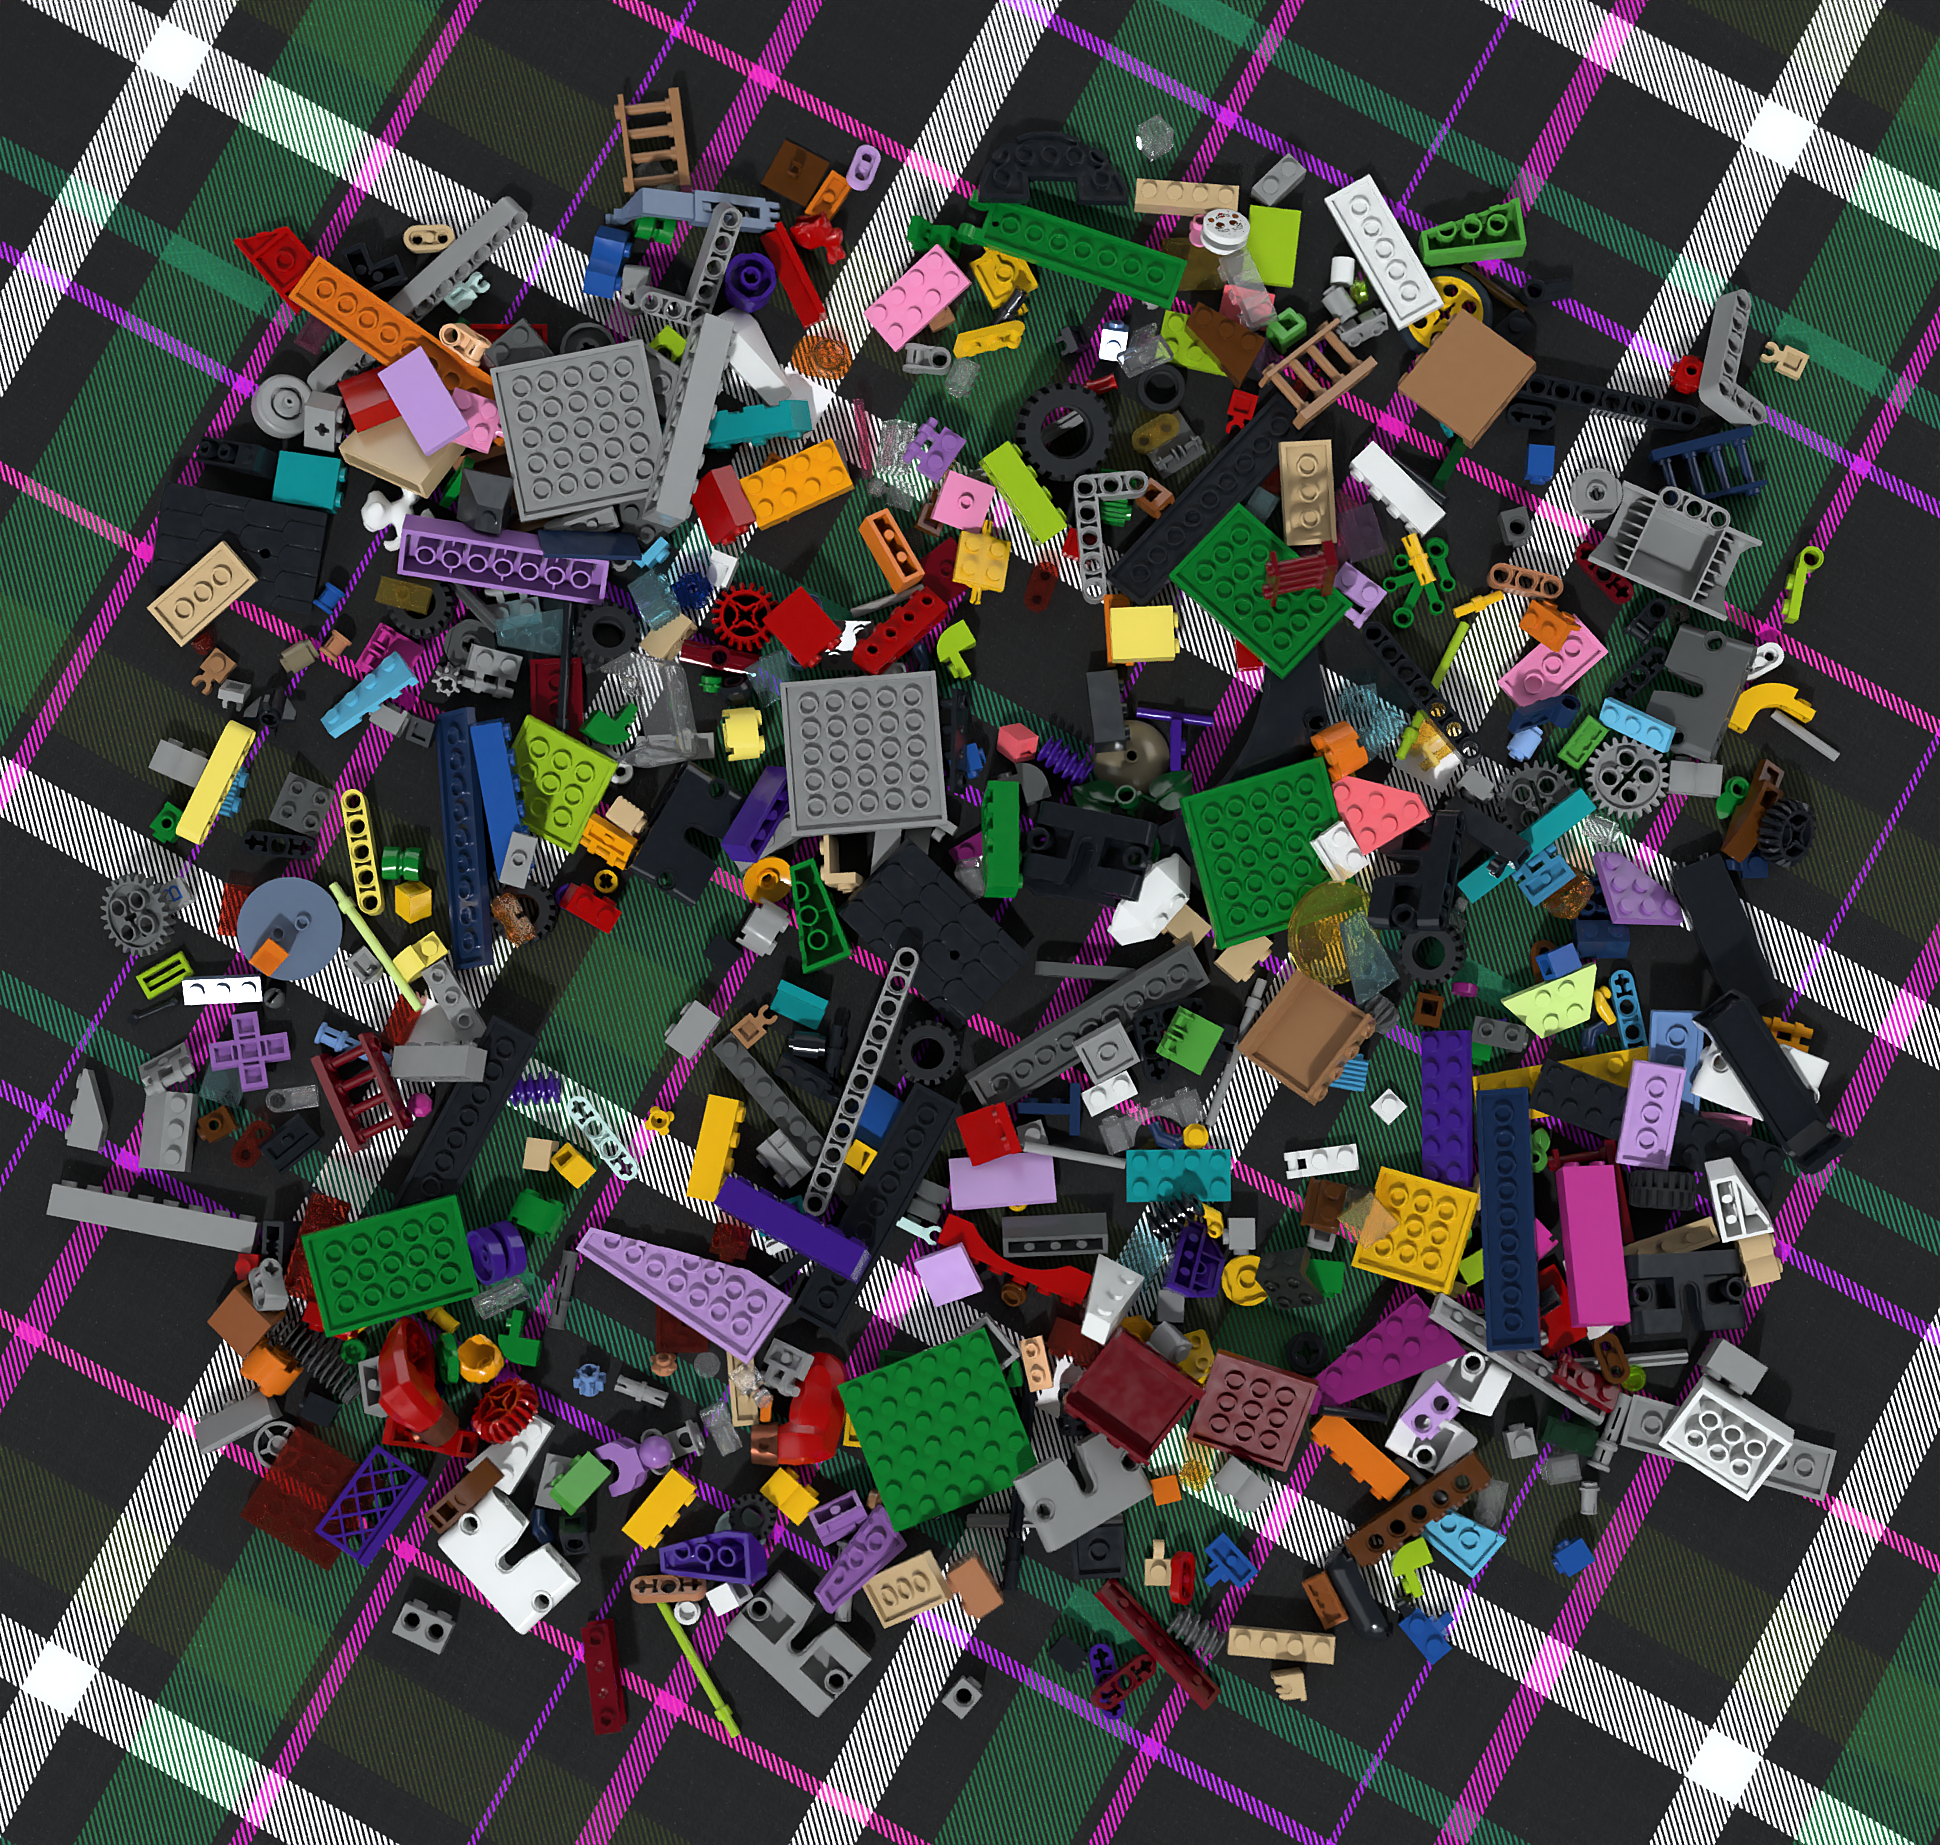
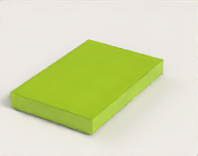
M1250 205L1248 218L1250 232L1245 247L1241 282L1292 288L1301 211Z

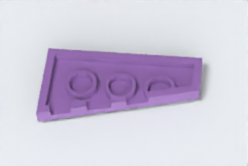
M877 1504L814 1590L815 1595L826 1612L832 1614L907 1547L901 1534L894 1532L888 1514L882 1505Z

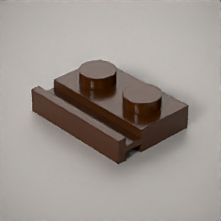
M1310 1176L1300 1225H1309L1313 1229L1337 1235L1347 1185L1324 1179L1320 1181Z

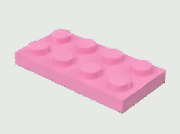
M936 244L863 312V315L895 352H899L972 283L943 248Z
M1573 614L1576 618L1574 622L1579 624L1581 629L1579 632L1571 630L1560 652H1554L1540 643L1496 682L1518 707H1525L1537 700L1559 696L1608 653V650L1575 614Z

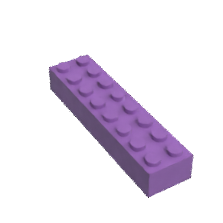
M406 514L401 531L397 574L602 606L605 598L610 560L544 558L537 534L505 529L499 535L475 530L461 522Z

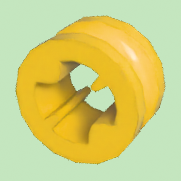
M602 870L595 876L594 883L600 892L609 894L617 889L619 881L614 872ZM605 875L608 878V875L613 877L611 879L613 885L610 888L605 886V889L601 887L603 882L600 879L602 876Z

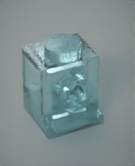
M1376 683L1346 687L1342 690L1343 694H1339L1340 709H1345L1346 716L1377 712L1379 709ZM1357 694L1361 695L1363 702L1357 703L1354 700V696Z

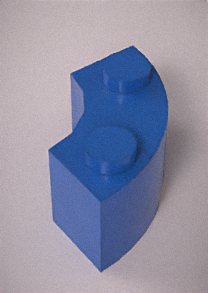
M600 226L595 235L591 257L585 271L583 293L613 300L616 291L621 292L623 286V276L621 275L626 257L630 258L633 249V243L629 242L631 232Z

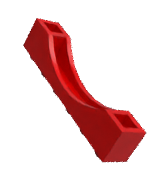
M950 1213L937 1240L941 1244V1250L962 1242L973 1264L978 1265L981 1261L989 1265L988 1270L1001 1276L1003 1272L1013 1275L1012 1281L1024 1286L1027 1285V1282L1037 1285L1035 1291L1049 1297L1052 1292L1060 1295V1302L1074 1307L1075 1303L1081 1305L1093 1278V1275L1070 1265L1056 1269L1039 1270L1013 1264L1000 1257L988 1247L978 1234L973 1223Z

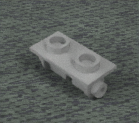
M1372 308L1358 316L1361 324L1357 325L1355 320L1351 319L1338 325L1334 333L1347 348L1356 347L1361 342L1373 336H1378L1388 329L1386 312L1383 313L1381 308Z

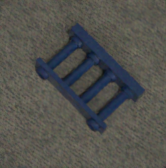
M1751 425L1655 449L1647 455L1650 465L1658 463V467L1662 468L1666 486L1677 488L1671 464L1673 459L1682 457L1683 461L1687 463L1695 495L1708 502L1746 494V497L1760 494L1761 489L1767 485L1766 479L1755 481L1746 449L1747 440L1754 435ZM1728 445L1736 448L1745 481L1744 485L1733 488L1730 486L1721 454L1722 447ZM1707 451L1708 454H1711L1721 491L1706 494L1696 459L1698 453ZM1669 490L1671 503L1667 505H1672L1676 502L1677 497L1675 492ZM1691 501L1687 508L1698 506L1699 503Z

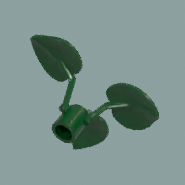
M1181 770L1157 777L1149 786V793L1153 798L1142 794L1141 791L1136 792L1130 785H1124L1117 789L1115 784L1107 780H1096L1081 786H1074L1072 791L1076 805L1079 808L1111 814L1112 807L1117 808L1120 806L1121 810L1128 813L1130 818H1135L1134 812L1140 806V798L1152 804L1159 802L1161 808L1166 811L1181 809L1178 798L1192 794L1193 773L1192 771ZM1157 838L1151 855L1153 864L1157 862L1160 854V844ZM1142 856L1134 860L1133 866L1140 863Z

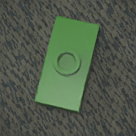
M1588 715L1557 754V757L1575 771H1578L1609 732V729Z

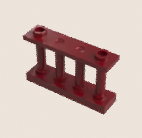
M1333 540L1322 541L1320 551H1317V554L1277 562L1275 551L1270 552L1269 560L1265 562L1266 580L1265 584L1262 585L1264 600L1269 599L1270 607H1275L1279 594L1313 587L1320 589L1321 597L1332 595L1338 567Z
M373 1032L358 1035L361 1045L336 1057H332L330 1053H325L310 1059L351 1154L371 1148L369 1138L397 1125L399 1131L414 1127L412 1113L405 1106L393 1077H390V1069L381 1051V1042ZM366 1054L372 1068L343 1081L339 1075L338 1067ZM376 1078L382 1092L356 1105L352 1104L348 1095L349 1090ZM387 1102L392 1116L364 1129L359 1121V1114Z
M1615 1140L1600 1141L1601 1146L1597 1147V1150L1559 1156L1558 1149L1549 1150L1550 1156H1547V1166L1549 1171H1553L1556 1190V1171L1562 1168L1565 1163H1585L1600 1160L1604 1161L1605 1165H1614L1622 1244L1634 1242L1620 1165L1615 1162L1617 1151Z
M614 1618L588 1621L587 1627H581L595 1735L622 1731L621 1725H625L628 1722Z

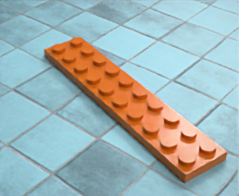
M319 255L289 294L290 300L384 366L389 367L421 346L451 396L455 387L496 401L491 376L478 367L464 361L440 340ZM497 436L493 442L501 447L504 444V438Z

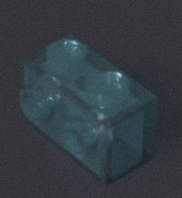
M1391 706L1386 711L1381 708L1371 717L1373 723L1367 729L1362 726L1356 732L1359 736V739L1356 740L1359 748L1364 746L1368 756L1367 764L1408 726Z

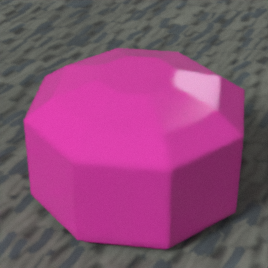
M414 1093L408 1099L407 1107L414 1117H426L433 1110V1099L427 1093Z

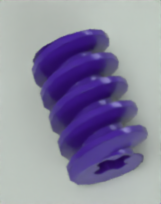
M1052 736L1039 752L1037 761L1041 762L1047 759L1045 763L1046 768L1055 765L1053 770L1055 775L1063 771L1061 780L1065 781L1071 777L1069 786L1073 787L1078 783L1080 786L1095 767V763L1086 767L1087 757L1077 760L1078 750L1069 754L1071 745L1068 744L1061 748L1063 739L1059 738L1054 742L1052 741Z
M549 1071L547 1079H544L542 1072H539L537 1080H534L532 1074L528 1073L526 1081L521 1076L508 1100L509 1104L511 1100L514 1107H518L522 1099L524 1105L529 1106L531 1098L535 1105L540 1104L541 1098H543L545 1104H550L552 1097L557 1104L560 1103L562 1099L560 1074H558V1078H555L552 1071Z

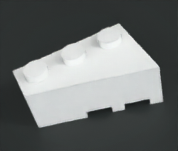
M1731 1157L1704 1163L1715 1218L1723 1243L1775 1232L1769 1213Z
M536 1414L532 1417L534 1421L527 1425V1429L520 1432V1436L513 1437L511 1442L506 1440L502 1445L499 1443L496 1445L492 1444L465 1468L471 1471L483 1459L488 1457L505 1475L495 1486L510 1495L517 1488L555 1425Z

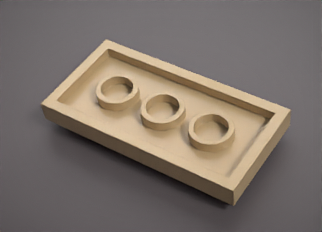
M1331 440L1278 443L1284 543L1287 546L1315 545L1331 539L1333 543H1337Z
M222 541L150 604L147 609L174 640L183 647L254 585L258 578L225 541Z
M930 1550L878 1572L862 1586L884 1629L955 1598Z

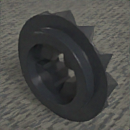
M1300 1332L1294 1335L1287 1343V1360L1290 1366L1298 1372H1316L1323 1367L1327 1360V1345L1316 1333ZM1304 1341H1306L1309 1349L1318 1350V1352L1309 1356V1364H1307L1304 1356L1296 1354V1352L1304 1349Z

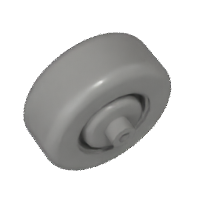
M287 374L274 375L260 384L252 396L251 411L253 418L265 433L273 437H294L304 431L305 404L312 391L302 380L295 376Z

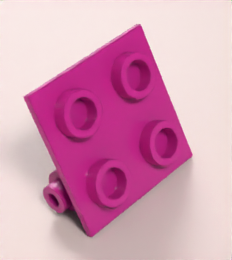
M380 623L354 667L366 674H370L386 657L396 650L412 670L425 648L394 631L388 625Z

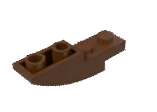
M1768 759L1759 761L1745 802L1742 805L1736 806L1721 847V851L1738 863L1743 862L1759 840L1756 839L1760 833L1758 828L1762 824L1761 818L1766 816L1765 810L1770 809L1772 803H1777L1784 793L1779 789L1784 771Z
M486 1457L423 1515V1518L441 1535L505 1475Z

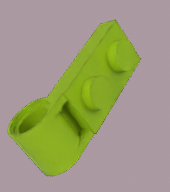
M1809 546L1802 550L1795 558L1792 573L1787 575L1785 589H1788L1787 599H1783L1780 613L1784 614L1783 622L1793 624L1799 619L1806 574L1816 570L1824 560V555L1818 547ZM1805 554L1813 556L1815 560L1813 566L1805 563Z

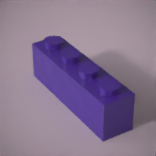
M766 766L726 833L721 845L732 861L757 863L789 808L786 767Z

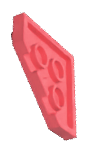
M1350 775L1331 785L1336 808L1364 856L1432 816L1419 793L1363 780Z

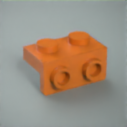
M1532 599L1518 627L1550 650L1560 652L1571 630L1579 632L1581 626L1574 622L1576 618L1573 615L1557 610L1558 605L1547 599H1544V601Z

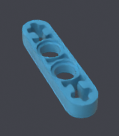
M1626 970L1615 971L1609 976L1608 986L1611 992L1614 1013L1617 1018L1616 1022L1622 1049H1633L1634 1047L1628 1048V1044H1636L1640 1041L1642 1046L1637 1047L1648 1046L1634 979ZM1618 974L1621 975V978L1627 979V983L1623 984L1624 992L1630 990L1631 995L1617 998V993H1622L1621 986L1615 985ZM1623 1000H1629L1633 1004V1010L1630 1014L1621 1012L1620 1003ZM1629 1025H1634L1638 1028L1639 1035L1634 1040L1626 1037L1625 1030Z

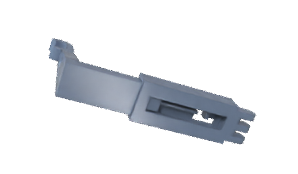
M642 187L622 209H614V215L606 214V225L621 226L630 220L649 216L689 221L690 226L708 228L715 207L719 203L728 202L735 208L752 209V213H748V211L742 212L743 219L739 231L759 234L766 229L775 230L774 224L776 223L771 222V220H780V213L771 212V210H780V204L766 202L765 198L702 190L685 193ZM732 211L724 215L723 220L725 222L731 219Z

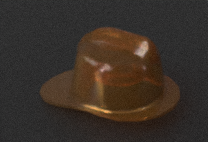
M807 336L795 344L792 350V362L795 368L802 374L837 380L844 377L850 371L852 354L850 349L841 341L820 336Z

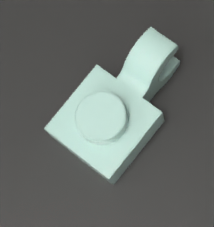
M476 271L465 284L461 282L444 298V301L457 313H460L472 304V301L477 297L475 293L486 292L490 288V284L484 280L480 285H477L483 276Z
M907 1214L906 1218L902 1216L901 1220L897 1222L896 1226L923 1238L928 1244L936 1246L937 1242L930 1239V1233L932 1231L941 1233L942 1228L939 1226L924 1228L920 1225L922 1220L910 1214Z

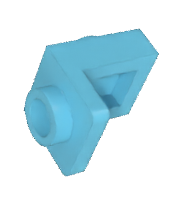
M660 536L644 555L642 554L641 561H633L641 568L646 565L649 569H652L657 562L661 564L670 554L668 550L671 546Z

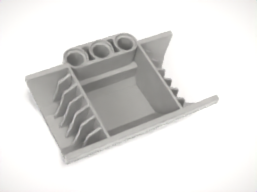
M1624 480L1622 483L1623 500L1605 538L1589 555L1587 560L1726 621L1725 587L1742 552L1751 547L1761 546L1763 541L1729 527L1730 514L1724 508L1677 487H1663L1658 492V495ZM1669 490L1675 492L1677 497L1676 502L1672 505H1666L1663 501L1664 493ZM1691 501H1696L1700 505V512L1695 516H1691L1687 512V505ZM1717 511L1721 512L1724 516V522L1720 526H1714L1711 523V516Z

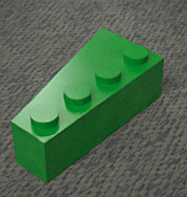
M988 781L981 801L984 897L1015 898L1018 889H1022L1023 875L1019 873V865L1022 862V851L1019 850L1021 828L1019 827V782Z
M811 858L789 867L793 900L795 901L796 923L799 931L803 974L812 973L856 955L842 918L836 912L838 908L829 886L825 885V881L821 880V865L817 858Z

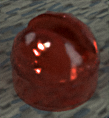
M209 633L198 636L191 643L194 650L201 655H207L206 649L208 648L211 651L214 649V642Z

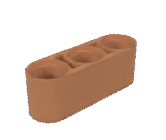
M1506 563L1495 564L1487 575V583L1492 589L1539 601H1544V599L1554 601L1563 591L1562 580L1555 575ZM1494 572H1503L1506 576V581H1496ZM1519 578H1528L1531 582V587H1521ZM1544 584H1553L1556 588V593H1546Z

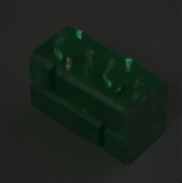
M1545 1415L1537 1440L1592 1458L1599 1432Z

